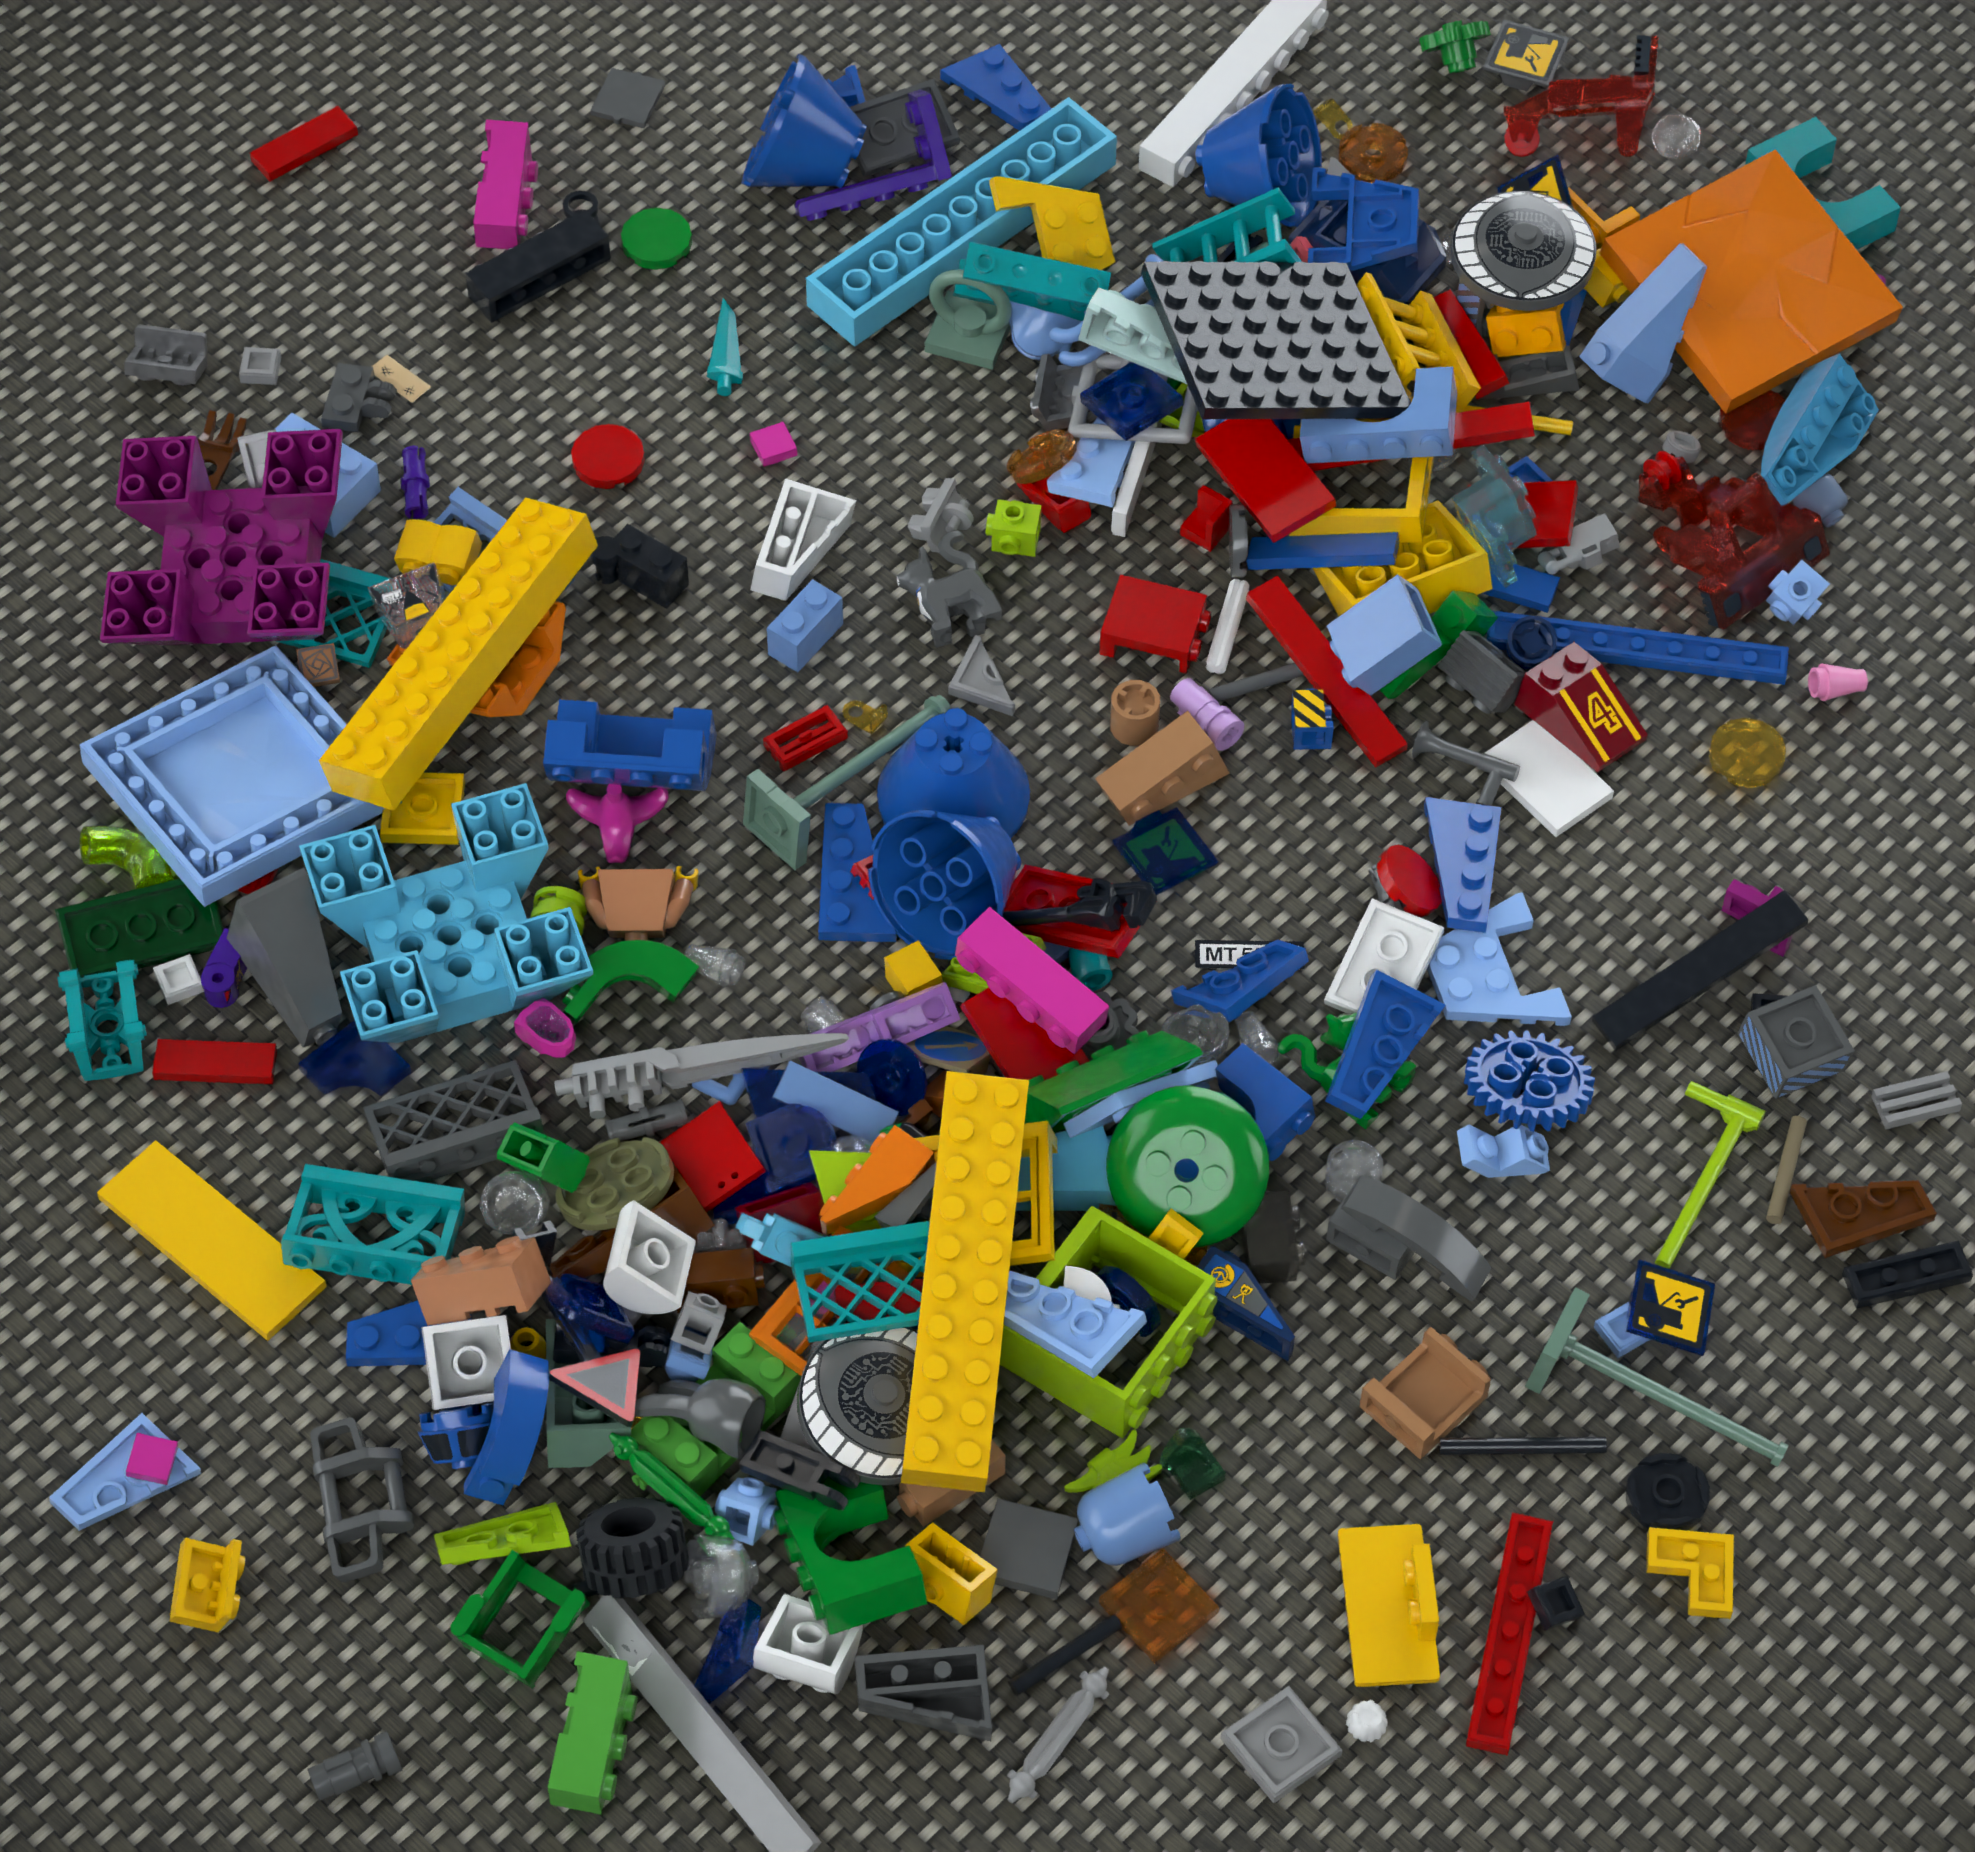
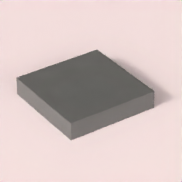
M997 1498L980 1557L998 1569L995 1579L996 1585L1057 1600L1075 1539L1073 1528L1078 1527L1079 1520L1075 1517Z

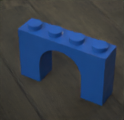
M1244 1043L1215 1068L1219 1089L1243 1106L1258 1124L1267 1145L1270 1161L1276 1160L1283 1153L1286 1145L1297 1134L1305 1133L1312 1125L1315 1118L1312 1097ZM1184 1158L1176 1163V1170L1180 1176L1194 1178L1198 1174V1166L1193 1160Z

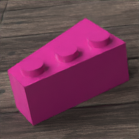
M486 120L485 132L487 135L488 151H482L481 163H485L482 182H478L473 222L476 247L509 249L520 244L521 236H527L528 215H525L526 209H532L533 188H530L531 182H537L538 162L532 161L528 122Z

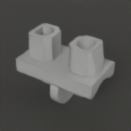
M945 478L940 488H926L922 496V505L927 514L912 515L908 522V529L913 539L927 541L931 552H939L938 544L940 539L948 532L956 531L957 529L967 530L971 527L974 520L973 514L968 509L970 506L969 502L957 493V482L952 478Z

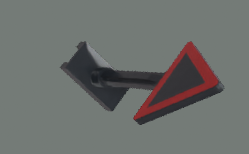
M550 1220L543 1222L540 1233L526 1236L521 1227L513 1229L512 1237L519 1236L520 1241L535 1237L551 1280L550 1285L541 1296L581 1360V1363L551 1370L549 1380L626 1427H631L635 1413L640 1350L632 1349L604 1357L599 1355L552 1279L553 1273L550 1270L557 1230Z

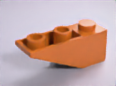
M896 1125L893 1126L888 1134L882 1132L871 1145L869 1150L871 1155L863 1166L859 1163L856 1164L847 1175L844 1182L847 1186L838 1197L832 1195L820 1211V1216H822L820 1219L822 1232L829 1235L835 1232L840 1225L846 1227L884 1209L935 1164L934 1152Z

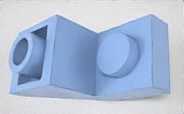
M1471 1125L1457 1130L1462 1166L1487 1178L1544 1174L1550 1171L1548 1160L1549 1148L1545 1137L1535 1131L1531 1132L1529 1128L1520 1125L1518 1129L1512 1127L1495 1137Z

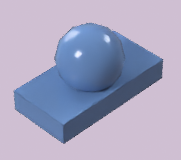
M685 1326V1330L706 1338L707 1334ZM671 1340L665 1366L671 1380L683 1379L693 1382L698 1378L705 1380L710 1368L712 1350L710 1355Z

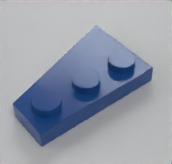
M1000 44L940 70V79L948 85L956 84L964 90L965 96L973 101L979 99L991 107V113L1019 131L1052 109Z
M1277 939L1238 958L1236 961L1237 966L1228 971L1218 973L1213 970L1202 975L1203 983L1189 990L1184 985L1171 990L1174 1004L1231 1022L1309 962L1306 948Z
M418 1300L347 1322V1367L427 1365L421 1328L426 1327L427 1323Z

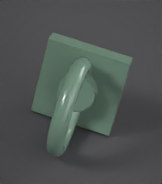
M949 270L939 274L932 281L929 289V298L937 312V316L925 341V352L993 370L1011 329L1009 320L1012 307L1007 294L1000 286L963 279L964 270ZM953 284L969 285L986 293L996 305L952 296L953 292L949 290L944 298L943 291L947 286Z

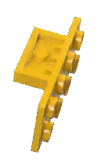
M1420 1524L1340 1528L1337 1536L1355 1686L1369 1687L1437 1683L1440 1679L1436 1646L1439 1615L1430 1544H1424L1422 1526Z

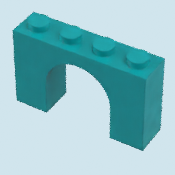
M1814 117L1748 149L1745 165L1776 149L1800 179L1832 163L1837 139L1817 117ZM1880 185L1846 201L1825 202L1816 199L1857 250L1896 230L1901 207Z

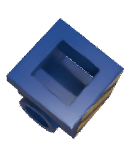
M1313 688L1293 690L1291 704L1293 750L1331 749L1334 729L1331 705H1324L1323 690Z

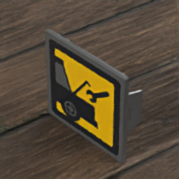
M1503 20L1483 70L1500 74L1504 85L1528 91L1532 84L1549 88L1569 42V37Z

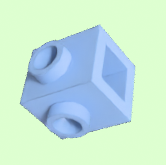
M1801 560L1789 574L1782 570L1769 584L1768 587L1773 592L1766 599V602L1771 605L1770 610L1782 621L1786 622L1788 620L1794 625L1802 616L1808 621L1822 605L1818 598L1830 583Z
M738 1477L726 1490L722 1489L715 1504V1513L727 1519L730 1525V1532L736 1541L753 1546L767 1529L772 1530L775 1526L773 1514L779 1509V1506L774 1505L777 1489L765 1486L762 1481L755 1478Z

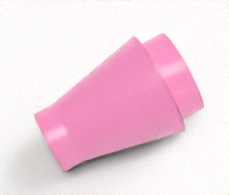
M1821 663L1818 667L1811 668L1808 675V688L1813 698H1820L1822 701L1855 692H1864L1868 684L1867 673L1864 669H1851Z

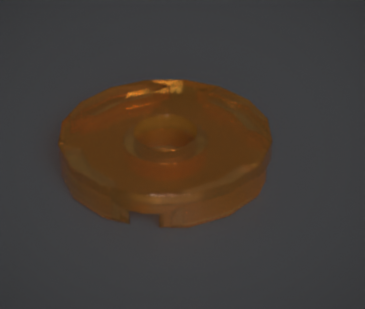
M1371 123V126L1362 127V124L1354 126L1344 133L1339 143V162L1350 174L1355 175V179L1374 183L1375 179L1381 181L1392 180L1403 172L1407 164L1408 148L1405 138L1393 127L1381 123ZM1375 149L1380 151L1381 154L1370 155L1365 151Z

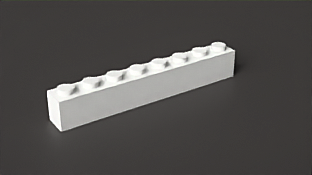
M1272 0L1143 141L1139 150V170L1173 188L1183 177H1188L1197 162L1196 147L1203 144L1207 131L1251 103L1260 91L1264 92L1270 85L1272 77L1279 70L1283 71L1287 67L1291 56L1297 50H1302L1305 47L1309 36L1316 28L1321 29L1328 18V11L1326 10L1327 0Z

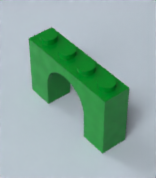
M827 1477L823 1485L839 1491L847 1497L848 1503L844 1510L830 1508L816 1498L813 1501L786 1489L775 1492L777 1506H779V1509L773 1514L776 1530L779 1536L786 1534L787 1538L784 1539L788 1558L791 1564L799 1563V1567H796V1572L803 1592L811 1591L812 1595L808 1596L813 1616L816 1621L823 1619L829 1635L927 1604L923 1575L910 1546L860 1561L837 1560L822 1552L836 1537L888 1519L882 1485L860 1482L857 1488L851 1489L837 1484Z

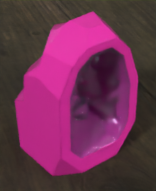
M545 998L531 1003L520 1012L514 1021L517 1036L540 1054L562 1058L574 1050L576 1034L570 1018Z

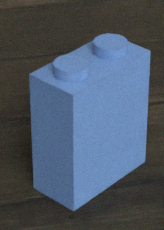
M1398 574L1327 625L1332 641H1330L1331 649L1341 659L1344 669H1342L1344 679L1352 688L1358 687L1370 696L1442 646V642L1418 588Z

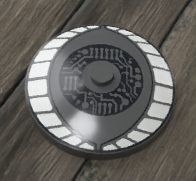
M1529 191L1498 193L1476 202L1459 218L1453 231L1451 243V260L1454 270L1462 283L1471 292L1491 304L1521 311L1548 309L1563 304L1575 297L1589 282L1596 259L1595 237L1586 220L1574 208L1563 201L1545 194Z
M911 1327L825 1340L809 1358L800 1379L797 1392V1413L807 1442L813 1451L830 1457L832 1462L856 1472L861 1478L860 1482L875 1485L901 1483L918 1332Z

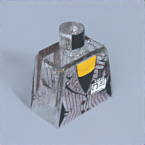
M435 562L368 587L377 615L400 648L405 649L446 599L445 590Z

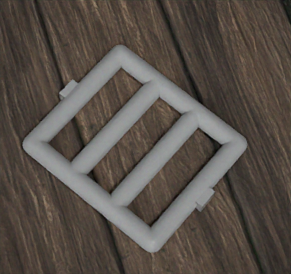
M1102 354L1094 361L1083 365L1079 385L1073 386L1071 398L1074 407L1068 432L1072 437L1187 444L1192 437L1198 409L1187 386L1179 428H1157L1168 376L1119 356ZM1097 368L1118 370L1106 424L1085 423ZM1133 371L1154 372L1142 427L1121 425Z

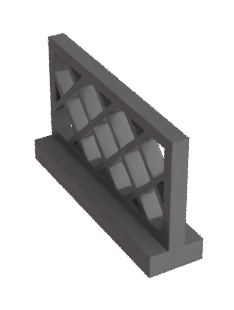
M516 1060L363 1107L387 1177L418 1182H427L497 1160V1151L510 1125L514 1122L544 1134L541 1116L537 1107L533 1104ZM512 1076L514 1079L508 1091L492 1087L496 1080ZM468 1089L476 1092L470 1103L454 1099L456 1094ZM485 1096L501 1100L494 1112L478 1107ZM428 1101L438 1104L431 1115L416 1111L419 1104ZM510 1104L526 1109L513 1115H503ZM447 1107L463 1112L456 1123L440 1119ZM390 1113L400 1116L393 1127L378 1123L376 1120L377 1117ZM471 1116L488 1120L481 1125L471 1128L465 1127ZM409 1119L424 1124L417 1136L402 1131ZM433 1128L449 1132L448 1135L433 1140L426 1139ZM395 1139L411 1144L407 1148L391 1153L388 1152Z

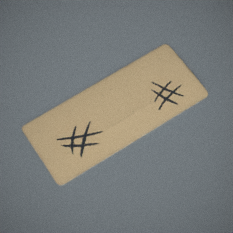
M389 355L384 356L372 366L374 376L383 382L386 381L393 384L397 392L411 403L431 388L430 385Z

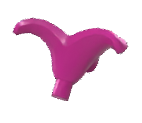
M613 784L607 786V794L603 797L592 796L575 788L569 789L566 794L568 804L578 815L599 826L605 856L608 863L611 864L626 861L635 826L655 816L665 806L669 798L667 789L658 788L644 795L628 796L622 792L621 785Z

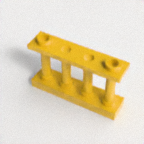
M1366 272L1357 283V287L1404 389L1411 380L1415 381L1416 369L1420 368L1418 363L1425 364L1426 368L1453 366L1457 388L1456 413L1462 412L1481 388L1432 294L1420 291L1408 305L1384 297L1373 275ZM1393 315L1401 317L1403 322L1395 320ZM1405 339L1413 341L1415 346L1408 344Z

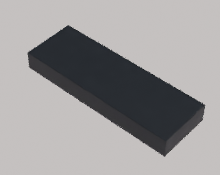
M1959 1240L1844 1267L1842 1273L1856 1309L1971 1282L1973 1277L1972 1270Z

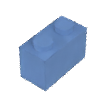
M812 579L767 627L768 655L798 673L843 625L842 597Z

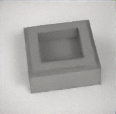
M244 347L239 372L240 383L276 385L281 363L280 349Z

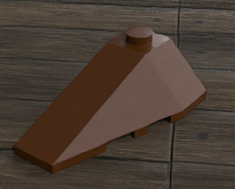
M674 1167V1178L671 1187L663 1199L650 1211L696 1240L695 1244H697L708 1235V1230L715 1225ZM616 1228L600 1230L601 1233L596 1237L593 1235L583 1237L550 1265V1270L553 1273L552 1279L556 1285L606 1271Z

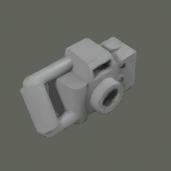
M1604 513L1574 526L1570 546L1556 547L1550 551H1544L1539 554L1538 562L1549 574H1556L1559 570L1566 567L1574 569L1580 566L1586 570L1603 563V554L1620 547L1618 534ZM1562 555V556H1563V559H1561V560H1559V561H1557V560L1555 559V558H1557V557H1559V556Z

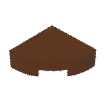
M920 1099L908 1109L909 1116L899 1123L895 1122L893 1125L907 1122L920 1129L928 1123L933 1109L925 1099Z

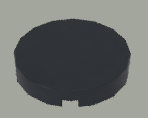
M1658 1453L1645 1457L1633 1469L1626 1484V1503L1632 1516L1648 1529L1651 1527L1688 1531L1702 1520L1710 1501V1486L1704 1472L1697 1465L1694 1467L1691 1463L1687 1462V1458L1678 1454Z

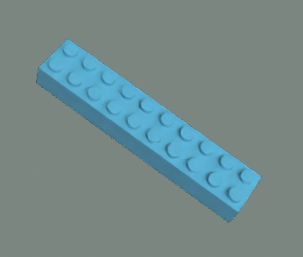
M1068 97L806 277L807 306L854 347L927 297L932 281L939 274L958 269L960 259H966L969 242L998 247L1034 222L1030 206L996 212L989 184L991 178L1000 176L1080 190L1116 165L1117 136Z

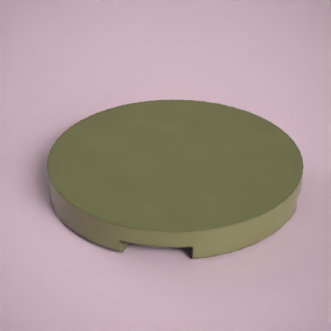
M644 1137L641 1141L621 1142L619 1138L611 1139L584 1152V1154L590 1156V1162L585 1176L579 1183L576 1191L570 1193L557 1188L555 1197L563 1217L572 1226L590 1231L616 1228L620 1211L631 1201L634 1200L646 1209L651 1210L663 1199L673 1182L674 1166L665 1147L654 1139Z

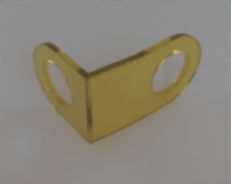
M1333 98L1326 100L1313 110V114L1319 118L1335 138L1346 139L1351 135L1353 124ZM1339 120L1347 124V131L1344 134H1339L1335 129V124Z
M853 700L846 703L842 710L843 717L847 721L870 734H873L888 717V709L885 704H882L875 710L862 701ZM853 706H859L862 708L863 713L859 717H852L849 715L848 710Z

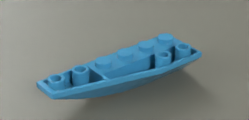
M1840 353L1804 369L1781 407L1770 430L1762 457L1761 478L1781 506L1789 503L1854 452L1879 411L1874 398L1866 392L1857 379L1853 368L1847 365Z

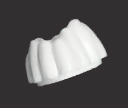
M1371 1699L1355 1704L1348 1713L1346 1720L1349 1733H1352L1355 1739H1360L1363 1742H1373L1375 1739H1380L1381 1735L1385 1734L1388 1725L1385 1711Z

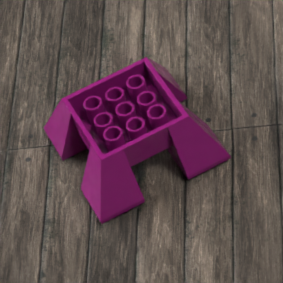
M342 430L268 432L262 488L212 490L196 436L123 439L116 507L164 537L160 570L107 573L100 641L112 644L191 645L313 640L323 635L330 565L329 563H320L322 540L337 499L343 437Z

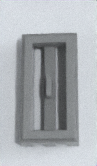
M1948 1071L1873 1089L1871 1098L1885 1129L1959 1112L1962 1102L1960 1098L1955 1096L1956 1089L1954 1085L1949 1083L1950 1076ZM1941 1098L1946 1099V1101L1907 1111H1902L1894 1114H1889L1888 1112L1904 1107L1912 1108L1920 1106L1924 1102L1932 1100H1937Z

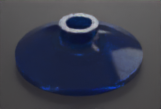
M884 1038L872 1042L860 1054L857 1063V1079L864 1096L898 1111L897 1116L909 1114L908 1109L920 1099H924L927 1089L926 1072L920 1058L908 1045L895 1039Z

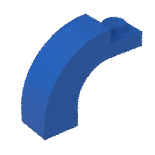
M509 1349L494 1378V1407L491 1423L482 1449L464 1482V1495L504 1505L513 1486H520L534 1453L543 1422L549 1386L548 1360Z

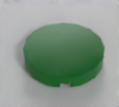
M651 208L632 215L625 222L621 232V243L624 254L627 258L629 256L635 260L636 265L642 268L658 270L676 265L677 260L683 256L685 258L689 254L692 245V234L689 223L682 215L670 209Z

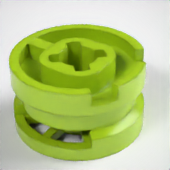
M548 886L541 888L534 895L533 910L531 911L530 918L571 907L578 930L582 936L585 925L583 917L587 913L585 897L567 887ZM548 893H555L556 895L550 896Z

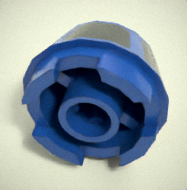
M492 1402L482 1405V1411H479V1404L445 1408V1410L433 1414L434 1419L431 1418V1412L419 1414L421 1430L417 1432L434 1464L451 1463L452 1469L466 1468L474 1465L489 1430L493 1414Z

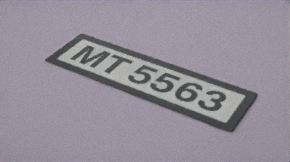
M1195 940V967L1232 969L1237 966L1236 961L1238 958L1273 941ZM1284 941L1304 948V942ZM1302 966L1298 970H1304L1305 966Z

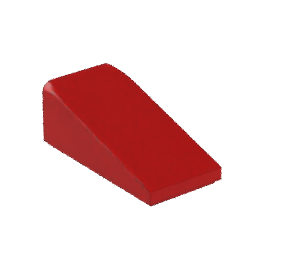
M1046 464L1016 481L1017 486L1034 504L1042 505L1041 512L1063 533L1091 517L1089 502L1048 492L1047 480L1054 470Z

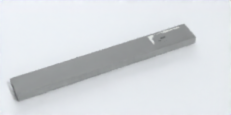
M612 1595L602 1596L582 1621L612 1658L628 1661L630 1680L768 1851L814 1852L821 1844L819 1838L623 1598H613Z

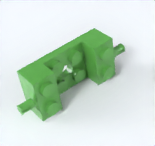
M739 1322L712 1348L713 1365L709 1368L705 1380L699 1378L696 1383L701 1385L709 1380L726 1378L744 1382L755 1387L766 1400L765 1415L761 1430L765 1431L792 1404L801 1376L786 1366L780 1359L756 1344L755 1340L749 1337L751 1330ZM788 1325L777 1335V1338L786 1345L797 1337L795 1331L792 1328L789 1329ZM673 1416L643 1417L631 1429L630 1436L637 1441L639 1450L650 1452L699 1496L737 1460V1458L727 1455L718 1446L708 1441H700L692 1435L685 1419ZM742 1432L740 1433V1442L742 1440ZM637 1474L632 1476L633 1482L637 1486L640 1485V1489L645 1490L648 1484Z

